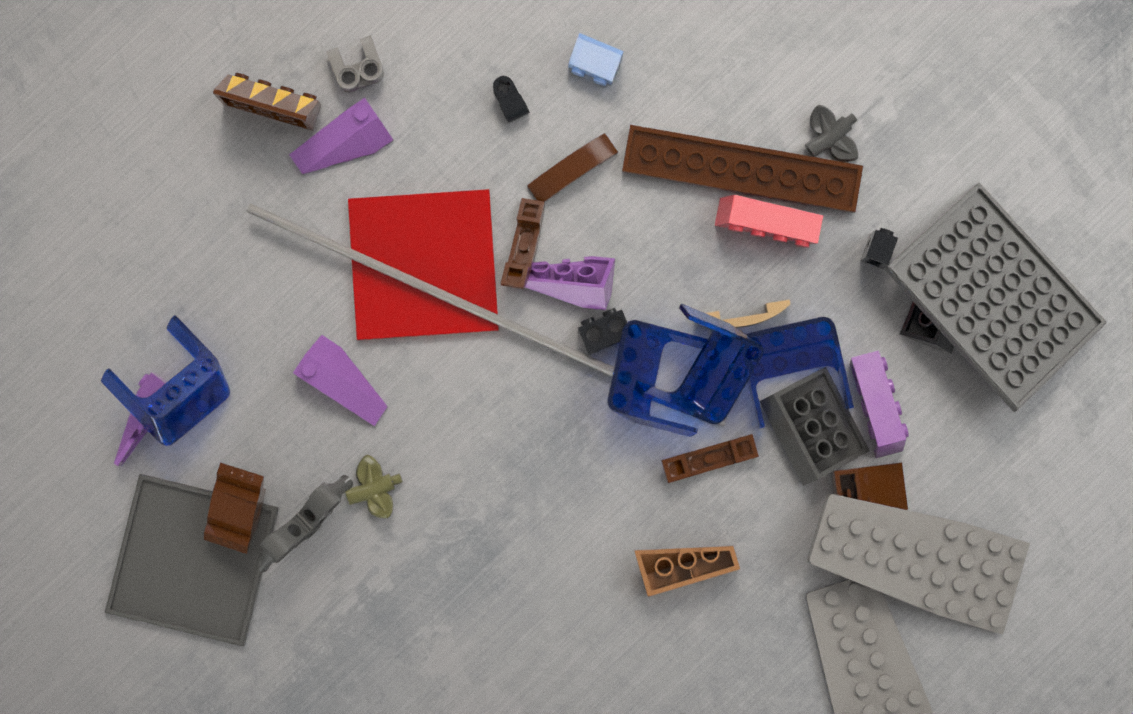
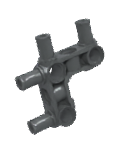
M342 475L334 483H322L312 492L302 509L289 522L264 539L260 544L261 555L254 563L256 568L262 564L258 569L260 572H266L272 563L277 564L289 552L297 548L303 541L309 539L322 526L324 520L341 502L342 494L353 487L351 479L346 483L344 482L349 478L347 475Z

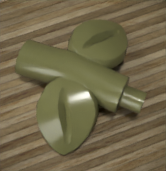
M365 455L356 469V477L361 485L345 492L350 505L367 501L368 511L372 515L383 519L389 518L393 511V500L387 492L394 490V485L402 483L403 480L400 473L391 476L390 473L383 476V471L378 461L370 455Z

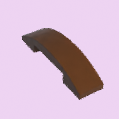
M604 133L555 164L528 184L527 187L536 200L546 202L581 176L616 155L618 151Z
M521 199L517 215V227L509 259L505 263L501 286L518 289L525 288L539 242L545 208L544 201Z
M753 434L667 458L661 460L667 482L670 483L759 457Z

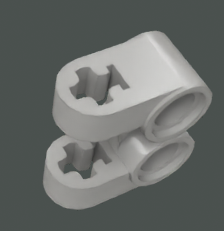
M371 35L360 39L366 58L354 65H344L338 47L326 51L336 80L345 92L351 93L361 87L377 84L384 76V70ZM376 66L378 68L377 73L374 76H367L365 74L367 67ZM345 75H355V81L352 84L343 83Z

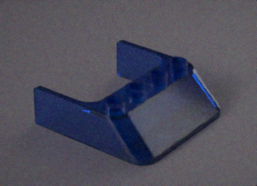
M681 303L679 309L687 319L712 329L709 338L677 390L665 392L637 380L634 385L644 398L710 424H719L728 416L764 353L763 347L730 323Z
M176 315L170 319L166 328L195 360L151 396L145 398L136 396L110 368L104 372L101 378L102 384L160 444L165 446L175 444L225 402L230 395V387L218 359Z
M818 317L748 333L743 338L742 353L758 429L765 428L757 394V384L764 379L818 367L830 366L837 371L846 410L854 408L836 326L830 318Z
M638 320L629 321L624 325L607 397L608 407L613 412L634 423L688 437L697 434L698 428L650 415V406L662 351L669 342H677L710 351L716 346L717 341Z

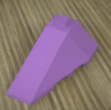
M364 97L289 155L301 173L306 174L341 162L374 154L392 142L393 138Z
M589 256L584 257V261L570 262V259H562V263L549 264L546 261L534 262L525 288L582 308L606 310L612 295L615 258Z
M323 335L306 352L293 374L373 426L377 424L388 407L345 351Z
M151 372L150 375L145 374L138 384L140 388L137 391L114 464L117 466H122L178 391L177 388L154 372Z

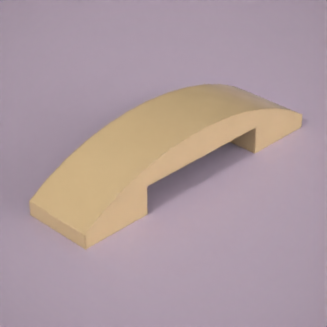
M790 300L766 303L764 305L766 313L721 320L719 311L696 314L694 317L695 321L711 327L743 328L775 317L790 305Z

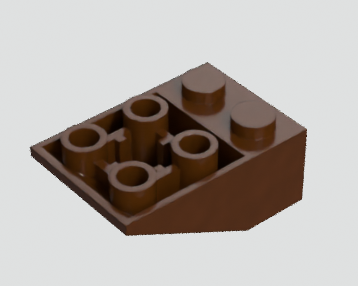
M902 462L831 472L835 495L908 510Z

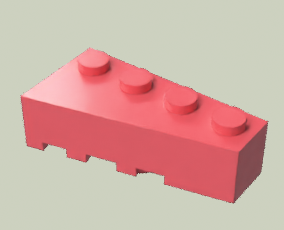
M731 195L720 198L715 226L729 228L728 230L735 232H750L751 235L757 237L770 236L778 242L787 243V240L795 241L796 246L809 248L810 244L818 243L823 215Z

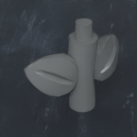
M817 105L810 116V127L819 136L805 144L806 149L813 157L829 149L830 154L836 160L844 162L857 160L859 155L857 146L851 137L846 136L852 130L851 125L857 121V118L851 113L846 118L842 116L836 121L835 115L830 109L823 105Z

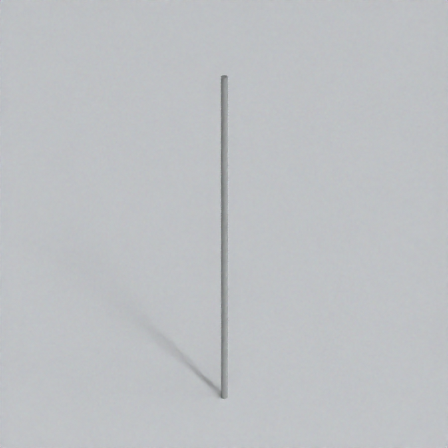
M250 203L246 212L718 425H725L727 418L258 206Z

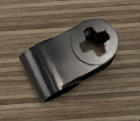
M500 76L495 79L493 91L508 123L530 113L511 78ZM503 82L504 85H510L507 93H504L502 90L498 91L500 83Z

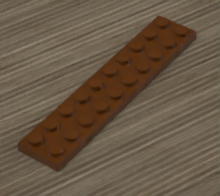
M630 125L622 168L624 173L851 213L856 212L863 171L862 165Z

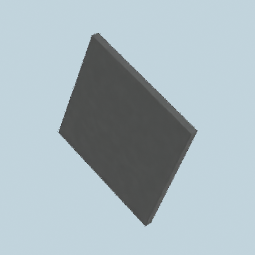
M139 474L105 613L245 646L263 573L258 570L262 564L256 568L254 563L261 555L260 544L273 532L279 507L263 503L258 529L253 535L248 553L245 554L204 540V531L207 525V516L213 491Z

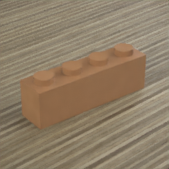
M732 545L634 550L648 597L740 569L734 546Z

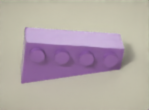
M879 350L852 357L850 367L858 395L863 397L861 399L862 411L865 417H869L870 420L867 422L870 439H875L877 444L876 449L873 450L875 458L903 452L909 433L906 424H902L899 415H902L899 401H894L892 393H895L892 379H888L885 372L888 370L885 357L880 356Z

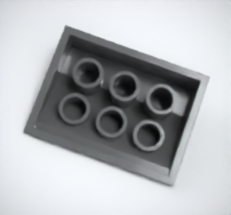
M826 367L759 401L803 486L824 477L870 451Z

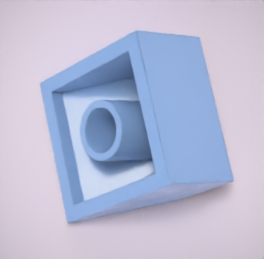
M579 33L568 67L572 69L571 72L575 75L593 77V81L599 85H612L623 60L624 51Z

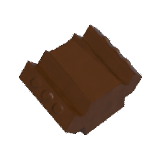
M220 462L208 511L204 540L245 554L248 553L253 535L258 529L266 489L263 488L264 476Z

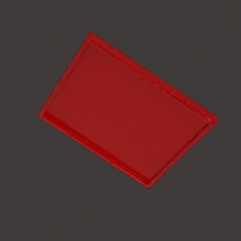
M489 189L348 199L351 249L498 315ZM352 260L357 340L499 331V325Z

